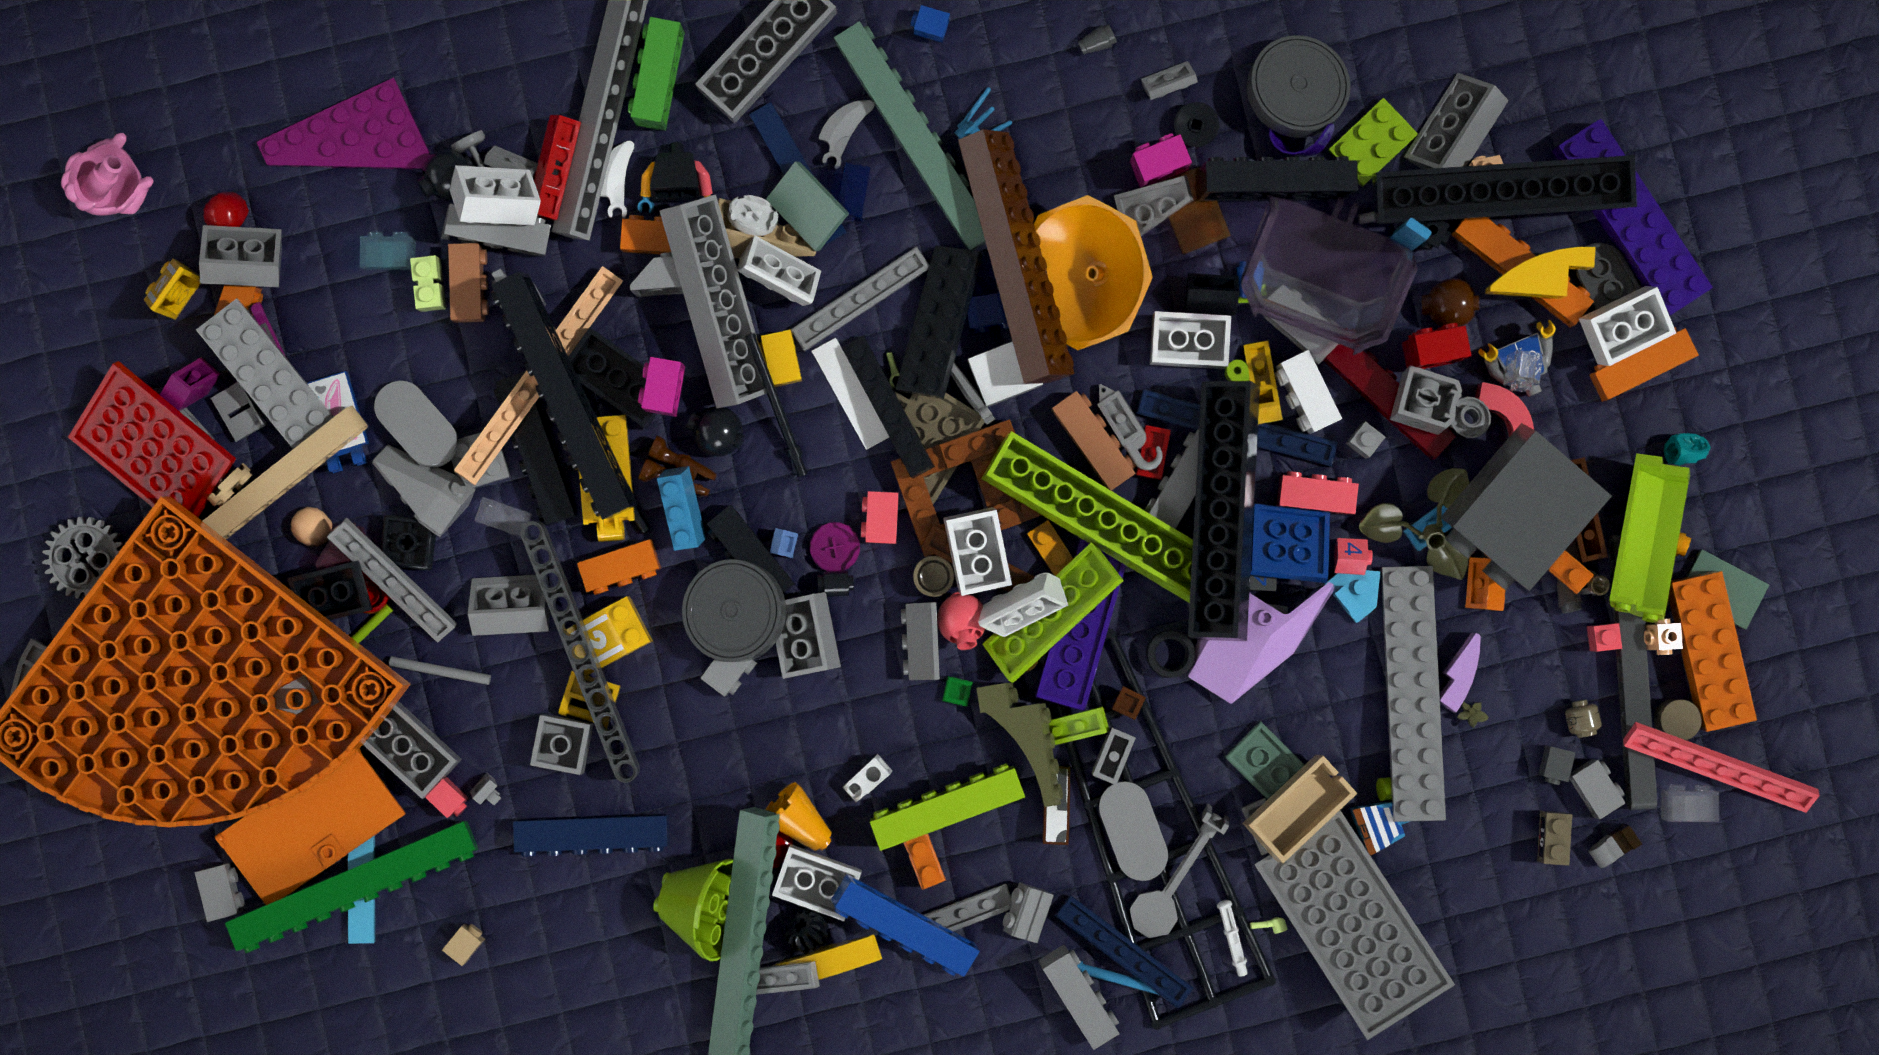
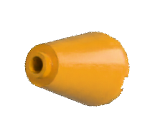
M793 782L777 794L780 797L775 803L771 801L765 810L780 814V832L813 851L818 849L822 851L830 844L832 832L803 788L796 782Z

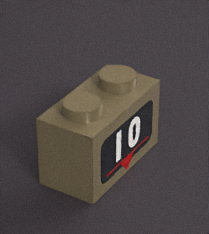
M1540 811L1538 862L1569 866L1572 814Z

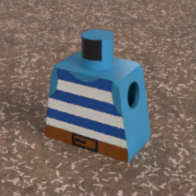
M1391 801L1349 808L1359 838L1370 856L1405 836L1402 825L1408 822H1393Z

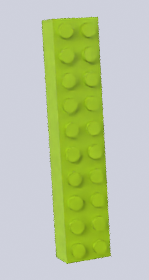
M1011 431L1005 436L983 474L982 480L1084 541L1096 544L1101 551L1190 603L1193 539Z

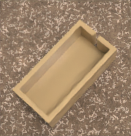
M1315 755L1242 824L1275 861L1284 863L1342 809L1357 792L1342 776H1337L1339 772L1323 755Z

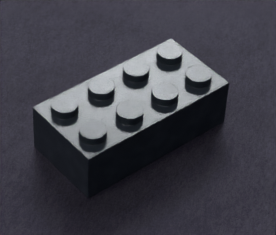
M590 327L569 356L580 383L647 429L657 413L646 412L641 408V403H638L640 388H645L646 380L643 378L644 365Z

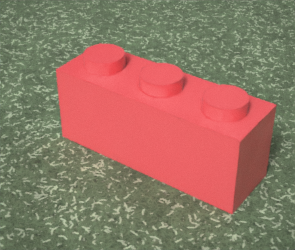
M1287 471L1286 475H1282L1279 478L1276 506L1354 515L1356 513L1359 484L1352 483V478L1337 477V481L1327 480L1326 475L1312 474V478H1303L1300 472Z

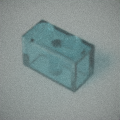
M368 232V236H360V267L365 270H411L410 258H415L416 240L408 237L406 232H394L393 236H383L381 232Z

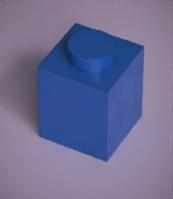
M921 5L919 12L914 11L910 26L914 27V35L943 43L950 20V13Z

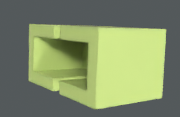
M436 255L410 258L412 280L418 284V286H413L416 309L421 312L446 309L444 286L434 283V280L443 282L441 259Z

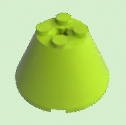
M733 859L717 861L673 873H665L662 879L660 894L654 901V911L658 912L661 920L705 960L717 961L721 959L720 954L722 952Z

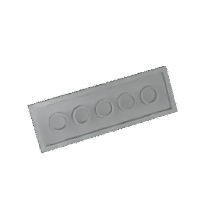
M238 298L196 329L293 449L334 417Z

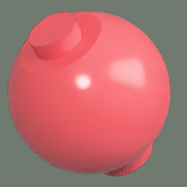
M959 592L953 593L941 604L938 610L937 625L939 631L948 641L956 643L957 648L960 650L976 647L977 639L985 631V628L980 627L978 623L983 604L972 595L961 596Z

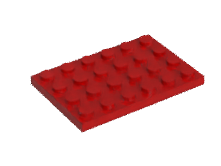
M119 361L112 364L68 436L69 439L151 507L156 504L161 496L172 497L196 517H199L209 502L207 498L216 491L236 460L232 454Z

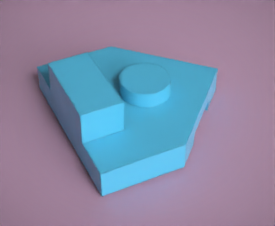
M1366 570L1365 575L1337 573L1327 581V583L1334 584L1332 595L1355 623H1358L1377 607L1379 571Z

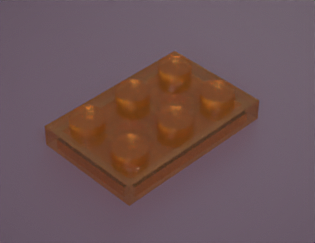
M1200 167L1167 179L1187 176L1193 201L1168 217L1183 255L1231 236L1218 202L1197 201L1196 171Z

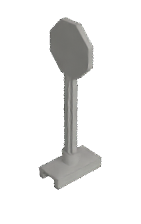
M1209 804L1206 805L1202 812V821L1204 823L1200 828V834L1162 891L1155 890L1140 893L1130 907L1134 929L1148 938L1170 933L1178 920L1172 895L1209 838H1213L1217 831L1224 835L1229 827V817L1224 815L1221 818L1215 813L1212 814V806Z

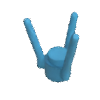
M990 87L986 88L963 121L957 125L959 129L954 133L959 139L980 131L978 126L994 111V107H990L974 123L970 121L991 91ZM1009 120L991 130L1002 131L1012 125V121Z

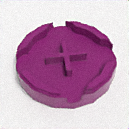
M840 522L828 523L821 526L813 534L810 541V553L814 562L821 569L826 571H844L857 561L860 553V541L857 534L849 526Z

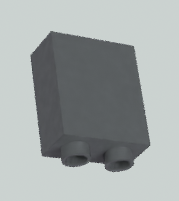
M1521 423L1440 518L1453 528L1445 537V540L1469 559L1478 549L1491 560L1482 571L1499 586L1507 590L1516 581L1530 591L1612 496L1536 430Z

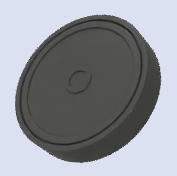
M1286 36L1271 42L1256 58L1247 78V95L1256 116L1267 127L1288 137L1305 138L1318 135L1325 130L1328 124L1335 123L1348 103L1350 78L1340 56L1327 44L1308 36Z
M736 559L718 561L701 570L689 584L682 605L683 624L692 643L708 657L724 662L750 661L766 653L780 637L786 619L784 594L776 579L761 566Z

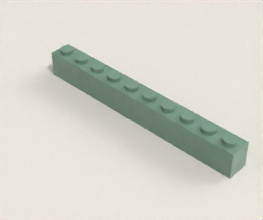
M860 21L835 36V44L874 102V105L966 249L976 250L984 245L986 241L974 197L967 190L970 186L963 174L958 175L953 167L956 166L955 161L949 152L944 154L940 148V145L943 143L935 131L931 133L926 126L929 121L923 111L917 112L913 103L916 101L908 89L904 91L899 84L902 79L895 68L890 69L885 62L888 60V57L882 47L876 48L872 41L875 37L867 25L863 27Z
M756 807L740 810L708 1055L750 1054L749 1044L753 1031V1014L757 1003L756 991L760 979L759 968L763 956L762 946L766 932V915L770 904L769 892L773 880L772 870L776 856V839L780 828V814Z

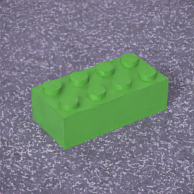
M650 17L649 24L645 23L642 38L645 39L644 49L640 48L638 54L640 72L639 74L635 73L633 88L636 89L635 98H630L628 113L631 114V118L636 126L666 131L685 35L680 22Z

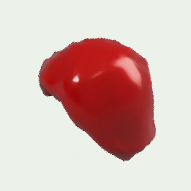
M221 192L207 202L203 210V217L206 225L240 227L245 221L249 209L246 201L237 193Z

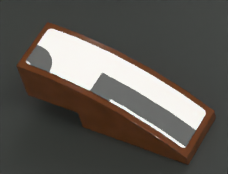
M1059 766V773L1056 775L1058 784L1061 785L1063 790V799H1060L1061 805L1044 807L1043 803L1042 843L1069 845L1070 766Z

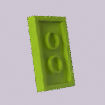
M1383 98L1344 134L1328 152L1333 157L1347 156L1349 160H1357L1358 183L1363 187L1372 178V173L1379 172L1418 133Z

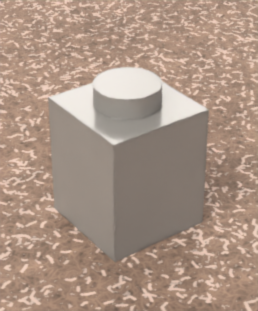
M1365 421L1358 426L1346 444L1366 459L1371 457L1385 439V436Z

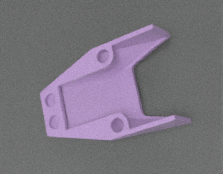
M1328 582L1289 614L1279 612L1249 593L1247 641L1197 640L1195 658L1188 677L1230 704L1234 703L1294 654L1333 593L1334 584Z

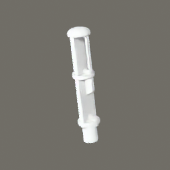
M1223 900L1217 904V908L1221 913L1225 929L1224 934L1227 936L1233 959L1232 965L1236 967L1238 976H1245L1248 974L1245 965L1247 959L1244 957L1238 935L1239 928L1236 927L1231 908L1232 902Z

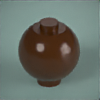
M1460 279L1442 280L1432 288L1428 295H1422V314L1430 315L1432 320L1440 327L1451 323H1457L1458 327L1465 326L1474 318L1475 311L1480 309L1479 295H1474V289Z

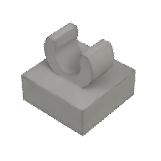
M486 773L470 791L472 799L480 805L485 799L495 805L501 799L500 793L495 790L497 787L495 778Z

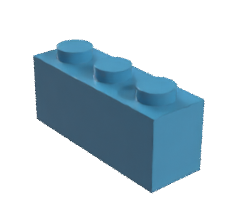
M685 466L666 469L657 477V482L674 551L699 547L706 539L690 468Z

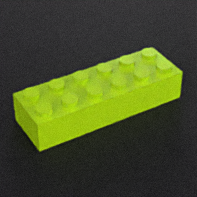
M1005 763L994 767V773L984 776V773L981 772L970 776V782L960 784V781L948 784L943 792L937 793L936 790L926 792L921 795L922 799L913 802L911 798L898 803L897 809L889 811L888 807L875 811L874 817L870 819V824L880 851L1025 798L1014 766L1008 767V764Z

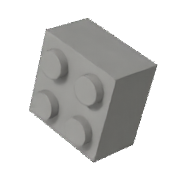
M548 714L540 715L530 765L577 775L583 774L594 723Z

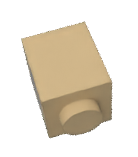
M465 923L442 951L463 966L483 943L485 938L481 936L482 931L473 924L468 926Z

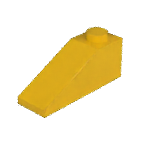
M1269 341L1243 345L1249 369V380L1260 386L1258 424L1283 420Z

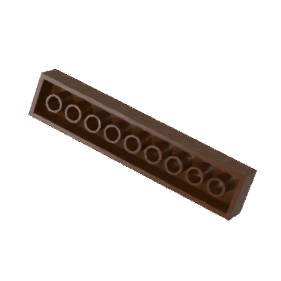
M986 129L958 139L1024 384L1051 383L1074 375V362L1068 352L1067 336L1062 329L1059 319L1060 311L1055 304L1054 288L1049 281L1046 271L1047 263L1040 249L1041 241L1034 227V215L1028 205L1027 189L1022 183L1021 167L1015 157L1013 139L1009 132Z

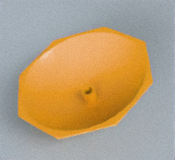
M1089 195L1038 215L1034 227L1040 237V249L1047 263L1046 271L1049 281L1054 288L1053 296L1055 304L1060 311L1059 319L1062 329L1067 336L1066 344L1076 350H1081L1128 332L1153 278L1136 220Z

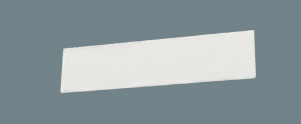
M834 338L812 350L865 449L867 450L889 438L837 339Z

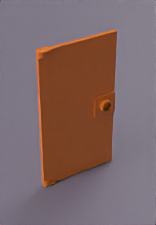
M359 749L333 773L308 790L276 806L244 816L224 831L215 835V839L226 851L265 905L284 898L406 813Z

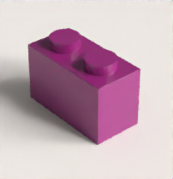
M201 357L173 373L161 391L160 396L178 411H181L208 395L220 373Z

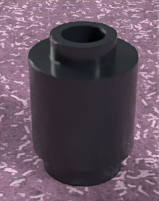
M829 571L818 575V593L825 592L827 597L849 596V591H854L853 575L848 576V571Z

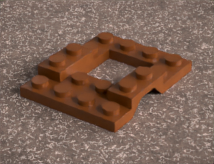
M1010 419L927 448L926 450L935 467L914 479L910 477L901 458L891 461L920 547L932 524L946 530L945 524L939 523L923 477L971 461L987 508L994 507L997 510L1001 530L1041 516L1038 512L981 479L1005 436L1011 431L1014 432ZM921 547L924 557L933 555V553Z

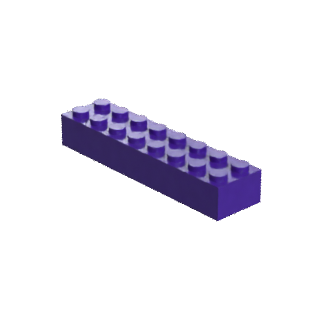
M1601 118L1552 150L1558 160L1626 156ZM1636 172L1637 207L1591 211L1614 246L1624 256L1642 287H1658L1670 316L1713 287Z

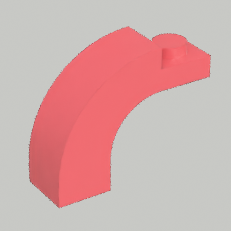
M1481 382L1477 384L1475 398L1483 401L1488 407L1489 412L1496 414L1504 421L1509 437L1521 423L1534 429L1527 407L1514 393L1504 387Z

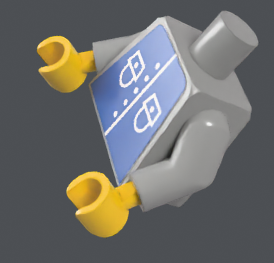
M1548 320L1549 325L1545 329L1541 322L1537 323V329L1541 333L1540 336L1537 332L1500 349H1496L1489 343L1490 349L1488 353L1479 349L1478 353L1485 359L1484 362L1489 375L1510 388L1522 383L1528 397L1541 392L1542 390L1536 377L1547 373V368L1551 363L1553 350L1552 335L1556 330L1551 320Z

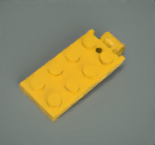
M627 416L597 417L633 493ZM580 484L583 525L597 523L599 542L625 540L623 520L635 521L634 507L612 518L602 520L601 516L597 517L591 507V503L594 501L590 493H585Z

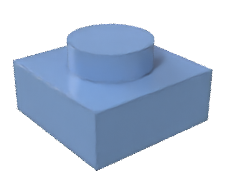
M775 528L770 553L793 558L798 533Z

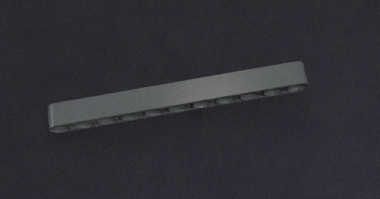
M527 522L521 528V538L609 763L617 780L623 783L631 782L638 776L640 766L546 526L542 522ZM532 525L537 526L540 531L539 537L535 540L528 535V529ZM541 549H545L549 553V560L546 563H541L538 560L537 554ZM550 573H554L558 577L559 581L555 587H551L547 583V576ZM559 597H564L568 602V606L564 611L559 610L556 606V600ZM569 620L577 625V631L573 635L569 634L565 629V625ZM580 644L586 648L587 653L584 658L576 656L574 651L576 645ZM587 668L594 670L596 673V678L593 682H589L584 678V671ZM595 692H600L605 696L604 705L595 704L593 701ZM604 716L613 718L615 723L613 729H606L603 726L602 720ZM613 740H620L623 743L624 750L622 753L613 751ZM622 764L632 766V776L627 777L622 774Z
M1621 534L1609 535L1611 589ZM1613 607L1614 623H1619L1622 649H1616L1626 803L1629 810L1656 809L1657 790L1654 757L1625 747L1623 743L1624 737L1635 722L1652 728L1647 646L1644 642L1645 621L1642 620V617L1616 611Z

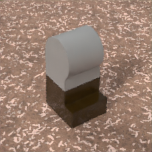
M1623 823L1601 838L1588 852L1599 868H1604L1630 850H1635L1641 846L1642 842L1630 825Z

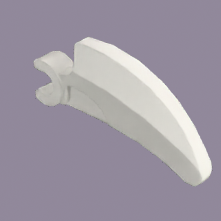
M626 141L618 145L610 154L600 197H606L610 201L611 205L608 208L609 218H612V212L616 208L621 209L622 218L625 219L627 216V209L624 206V184L629 158L634 150V143L632 141Z

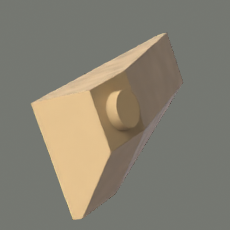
M719 198L718 204L734 258H740L754 236L737 230L730 223L727 214L732 201ZM777 223L771 233L757 236L795 257L815 256L816 251L790 224L783 226Z

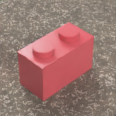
M868 491V497H863L862 512H867V520L861 523V537H866V543L896 544L899 493Z

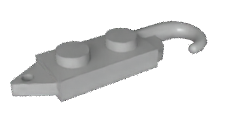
M1099 384V403L1097 405L1134 464L1143 470L1157 468L1162 461L1161 448L1159 446L1156 447L1157 456L1152 462H1147L1143 459L1138 450L1146 442V432L1121 392H1115Z

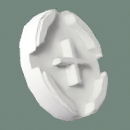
M744 195V198L740 199L736 197L728 208L727 217L730 223L737 230L753 236L767 235L775 229L778 222L777 211H774L772 205L761 197Z

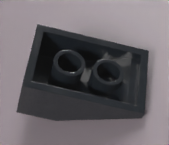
M359 560L287 578L290 590L328 620L373 610Z

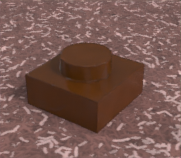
M1122 686L1112 709L1135 720L1146 697Z

